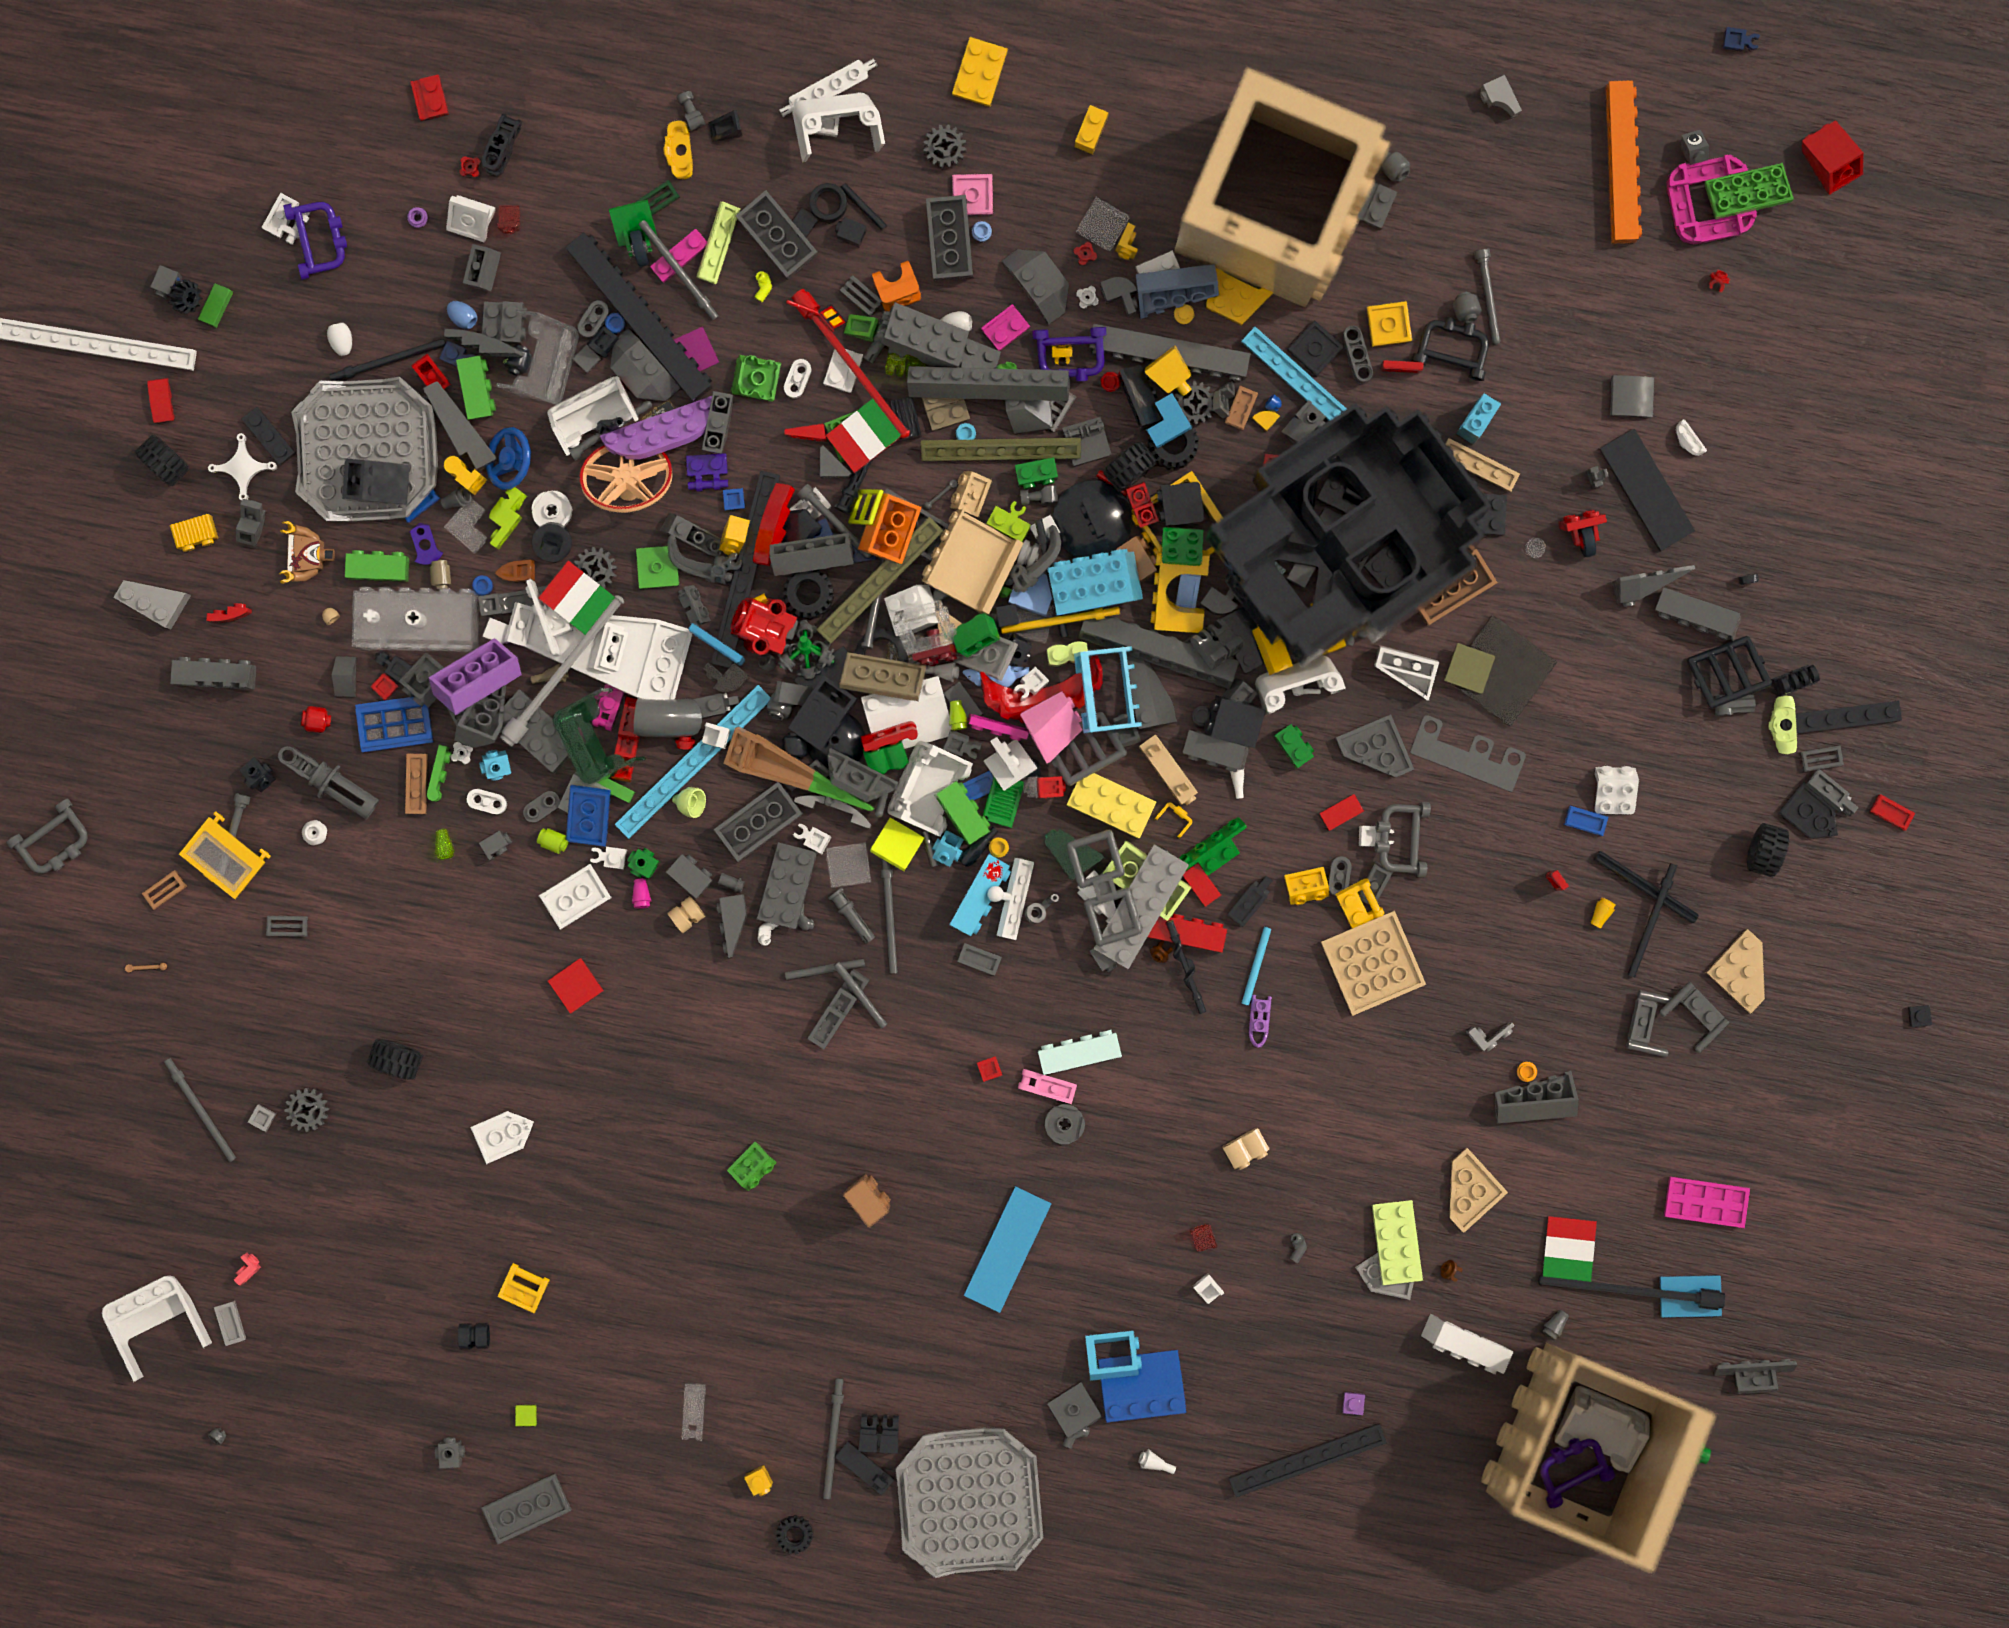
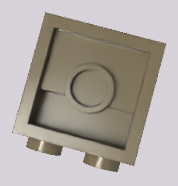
M922 397L932 432L970 420L963 398Z

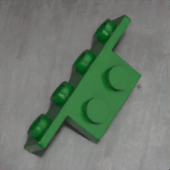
M1237 817L1229 821L1219 831L1213 832L1209 838L1195 845L1192 850L1181 855L1179 859L1189 864L1186 870L1198 862L1208 876L1240 854L1232 838L1246 829L1247 826Z

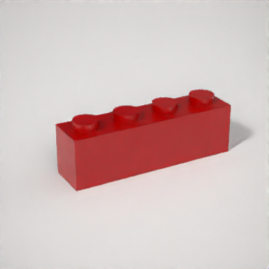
M1172 914V917L1169 918V920L1174 921L1177 932L1180 934L1181 944L1223 952L1227 929L1223 928L1224 924L1212 922L1211 925L1203 924L1204 920L1197 918L1187 921L1184 920V916ZM1159 916L1147 937L1172 942L1166 925L1167 920Z

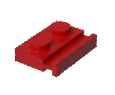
M439 75L410 81L420 121L449 115Z

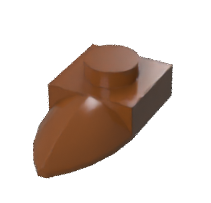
M535 561L509 562L501 566L496 571V575L507 581L526 582L529 579L535 581Z

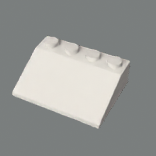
M938 676L923 680L919 702L877 694L861 697L871 733L907 721H913L916 724L918 737L915 740L903 739L902 742L905 749L914 747L919 741L928 743L946 738L951 730V726H949V713Z

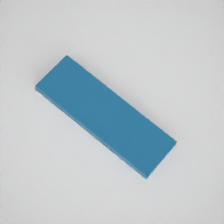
M1015 1186L964 1296L999 1313L1001 1312L1052 1203Z

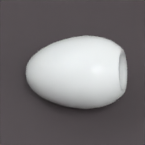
M953 312L941 319V321L967 331L972 329V318L966 312Z
M343 322L329 326L327 338L332 349L340 356L348 355L352 348L350 329Z

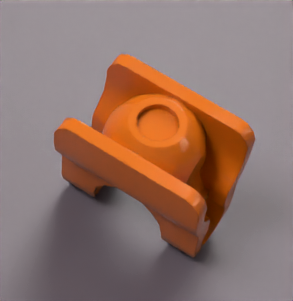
M909 261L901 263L902 276L896 282L885 280L880 271L872 273L875 287L883 302L882 305L885 311H890L895 302L907 306L921 299L919 285Z

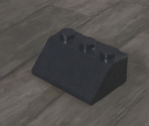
M1141 365L1119 370L1118 376L1140 432L1163 421V417L1155 405V399L1158 398L1154 387L1150 388L1147 381L1150 380V377L1145 373V369H1142Z

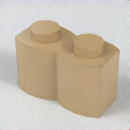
M1257 1127L1222 1146L1234 1169L1239 1168L1240 1170L1249 1166L1250 1160L1254 1158L1259 1160L1268 1155L1266 1151L1270 1150Z

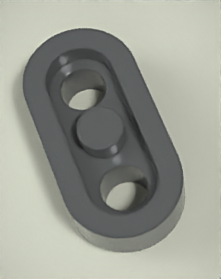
M600 300L592 302L579 321L578 331L583 337L593 338L609 315V308L605 302ZM599 308L603 310L601 315L596 314V310ZM591 325L592 330L589 332L585 331V327Z
M547 791L527 804L523 810V815L529 822H539L558 809L561 799L557 793ZM549 797L553 799V803L551 805H548L546 803V800ZM531 809H536L537 814L535 816L530 815Z
M1336 857L1331 863L1328 885L1329 892L1336 896V893L1349 887L1351 862L1348 858ZM1338 863L1344 864L1343 870H1338ZM1335 883L1341 884L1340 890L1334 888Z

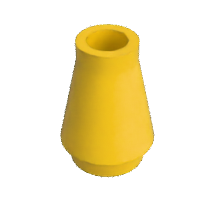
M1601 897L1600 901H1597L1590 923L1602 928L1603 924L1615 911L1614 907L1616 904Z

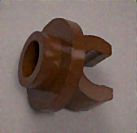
M1164 941L1159 942L1157 946H1153L1150 950L1153 960L1158 963L1167 962L1169 959L1168 955L1172 952L1171 947L1167 951L1162 949Z
M1448 1260L1441 1266V1277L1446 1280L1457 1281L1458 1279L1454 1277L1456 1271L1462 1272L1463 1270L1457 1266L1455 1261Z

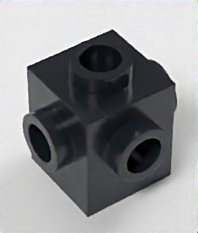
M1012 632L1008 640L1015 642L1018 646L1009 665L1014 666L1016 664L1021 667L1023 662L1026 663L1031 655L1032 644L1030 640Z
M255 757L239 770L246 778L244 781L246 785L252 790L256 788L261 793L276 780L271 773L273 769L266 762L262 763Z

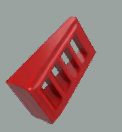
M824 424L784 430L785 436L789 438L827 441Z

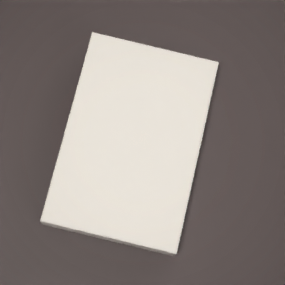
M591 864L539 895L560 930L612 898Z

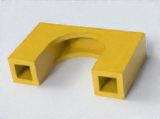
M1161 547V552L1156 555V565H1159V573H1155L1154 585L1158 586L1157 592H1153L1152 604H1156V609L1151 611V623H1154V630L1199 633L1203 630L1204 608L1177 606L1169 600L1166 589L1169 582L1178 575L1194 574L1208 576L1209 551L1203 550L1202 564L1200 566L1162 563Z
M1259 627L1252 631L1269 676L1293 666L1286 646L1281 639L1271 645ZM1344 639L1324 652L1322 656L1345 647Z

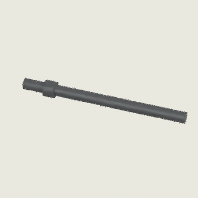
M645 220L638 225L696 298L698 306L701 309L703 308L712 320L717 318L719 315L709 304L710 300L707 296L702 295Z
M882 859L883 870H881V878H883L889 973L891 974L898 973L891 882L893 869H891L889 862Z
M171 1058L164 1061V1064L172 1074V1080L174 1083H178L228 1161L232 1162L235 1160L236 1156L185 1081L183 1072L178 1070Z
M836 1378L835 1389L831 1398L833 1407L823 1499H831L840 1408L844 1399L842 1394L843 1378Z

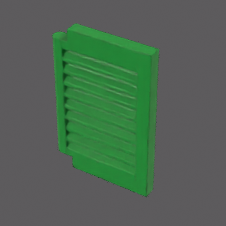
M995 777L993 778L983 816L988 817L987 821L1012 828L1025 784L1024 781L1019 780L1006 790H1003Z

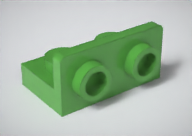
M754 1142L727 1171L743 1188L749 1191L759 1184V1180L765 1174L772 1171L777 1162L758 1143Z

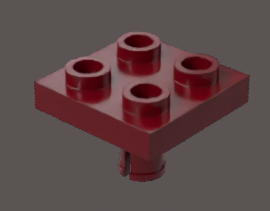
M939 629L926 632L930 645L929 649L912 653L913 661L919 662L921 665L927 664V666L938 665V661L941 660L946 662L957 660V656L962 655L957 652L955 645L941 644Z

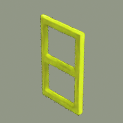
M859 489V497L855 500L848 523L872 525L883 491ZM867 494L859 520H854L862 495ZM872 495H877L869 520H864Z

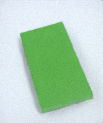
M1783 163L1706 180L1704 183L1715 220L1793 202L1794 199Z

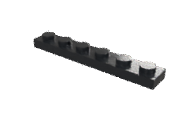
M1900 701L1796 713V732L1798 734L1902 721ZM1783 719L1780 722L1781 729L1784 731L1790 730L1792 722L1789 719Z

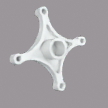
M240 433L237 435L239 441L238 450L233 458L222 465L210 464L208 470L212 473L226 472L232 475L240 487L239 499L248 500L247 488L253 476L263 470L274 471L277 469V465L274 462L260 463L255 461L247 452L246 436Z

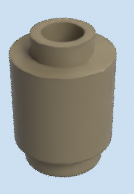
M447 560L431 562V586L435 587L436 590L448 589V585H451L450 565H447Z

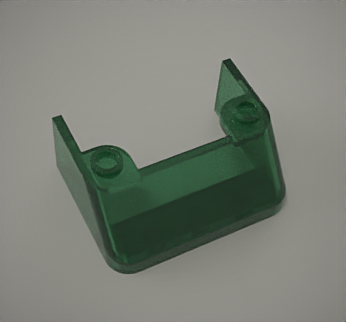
M600 688L560 709L553 716V723L580 780L585 784H594L620 774L646 760L645 756L633 757L628 761H625L624 757L619 754H612L607 757L590 721L596 719L600 714L597 700L613 692L612 688Z

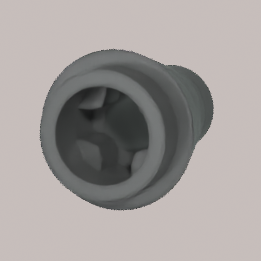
M458 487L442 498L441 504L444 509L467 506L471 501V494L465 487Z
M1559 1310L1543 1326L1542 1333L1554 1341L1560 1338L1569 1315Z

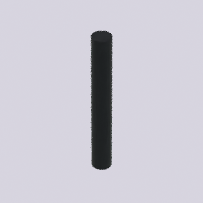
M846 183L840 187L881 231L887 227V224Z

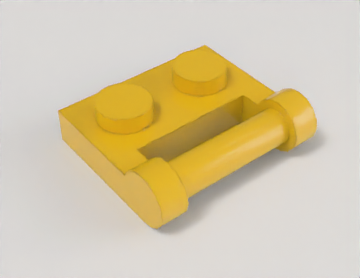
M1368 879L1360 880L1335 894L1351 928L1384 915V910L1382 907H1379ZM1360 890H1363L1372 910L1369 912L1366 911L1357 893Z
M513 1263L498 1297L535 1313L550 1279L538 1277L518 1268L519 1265ZM514 1275L539 1285L538 1291L514 1281Z

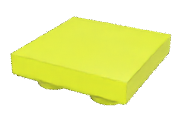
M889 818L870 852L905 871L923 842L924 837L894 819Z

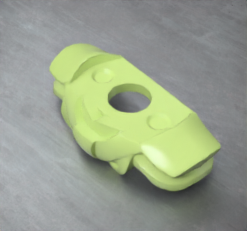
M1792 696L1776 698L1774 711H1772L1768 724L1773 741L1776 743V748L1782 754L1795 753L1797 749L1796 713ZM1783 719H1789L1792 722L1790 730L1784 731L1781 729L1780 722Z

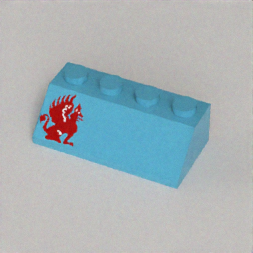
M989 854L950 925L970 936L972 933L977 934L982 925L979 923L982 915L986 917L992 907L989 905L991 900L987 895L988 890L993 886L999 887L1002 880L1006 882L1011 873L1008 870L1010 866Z

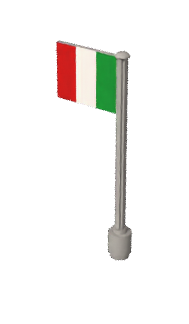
M567 561L539 596V599L585 636L523 714L516 719L512 717L502 729V734L499 737L510 746L520 741L528 731L526 725L530 717L622 603L624 604L621 596L610 594L570 561Z

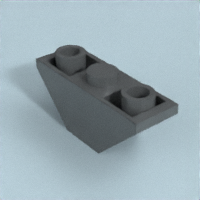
M713 391L702 446L703 451L722 454L731 420L733 395Z

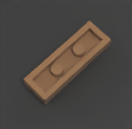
M406 754L405 814H427L428 754Z

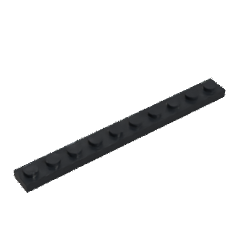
M762 470L760 471L748 518L750 522L745 543L738 557V561H741L742 565L734 572L717 639L735 652L739 638L731 635V621L740 602L746 597H750L758 564L753 562L760 523L773 488L780 480V475ZM715 649L711 664L731 669L733 661Z

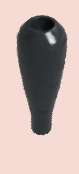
M992 827L989 830L990 832L967 847L961 853L959 861L965 867L972 866L986 849L992 838L998 833L997 829Z

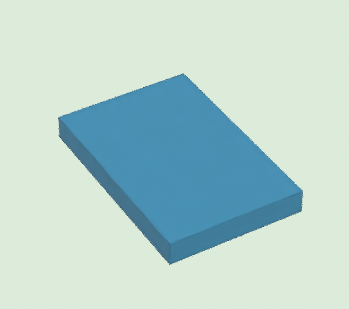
M692 623L689 627V631L739 666H742L745 662L743 656Z
M1720 1275L1659 1276L1660 1290L1696 1293L1699 1292L1700 1288L1720 1290L1721 1292ZM1660 1298V1317L1722 1316V1309L1720 1308L1719 1310L1698 1308V1304H1695L1693 1301Z

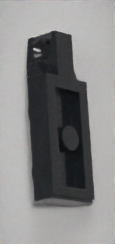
M1265 876L1260 883L1255 881L1251 884L1227 915L1243 927L1268 897L1267 895L1270 891L1267 890V887L1271 884L1272 880Z

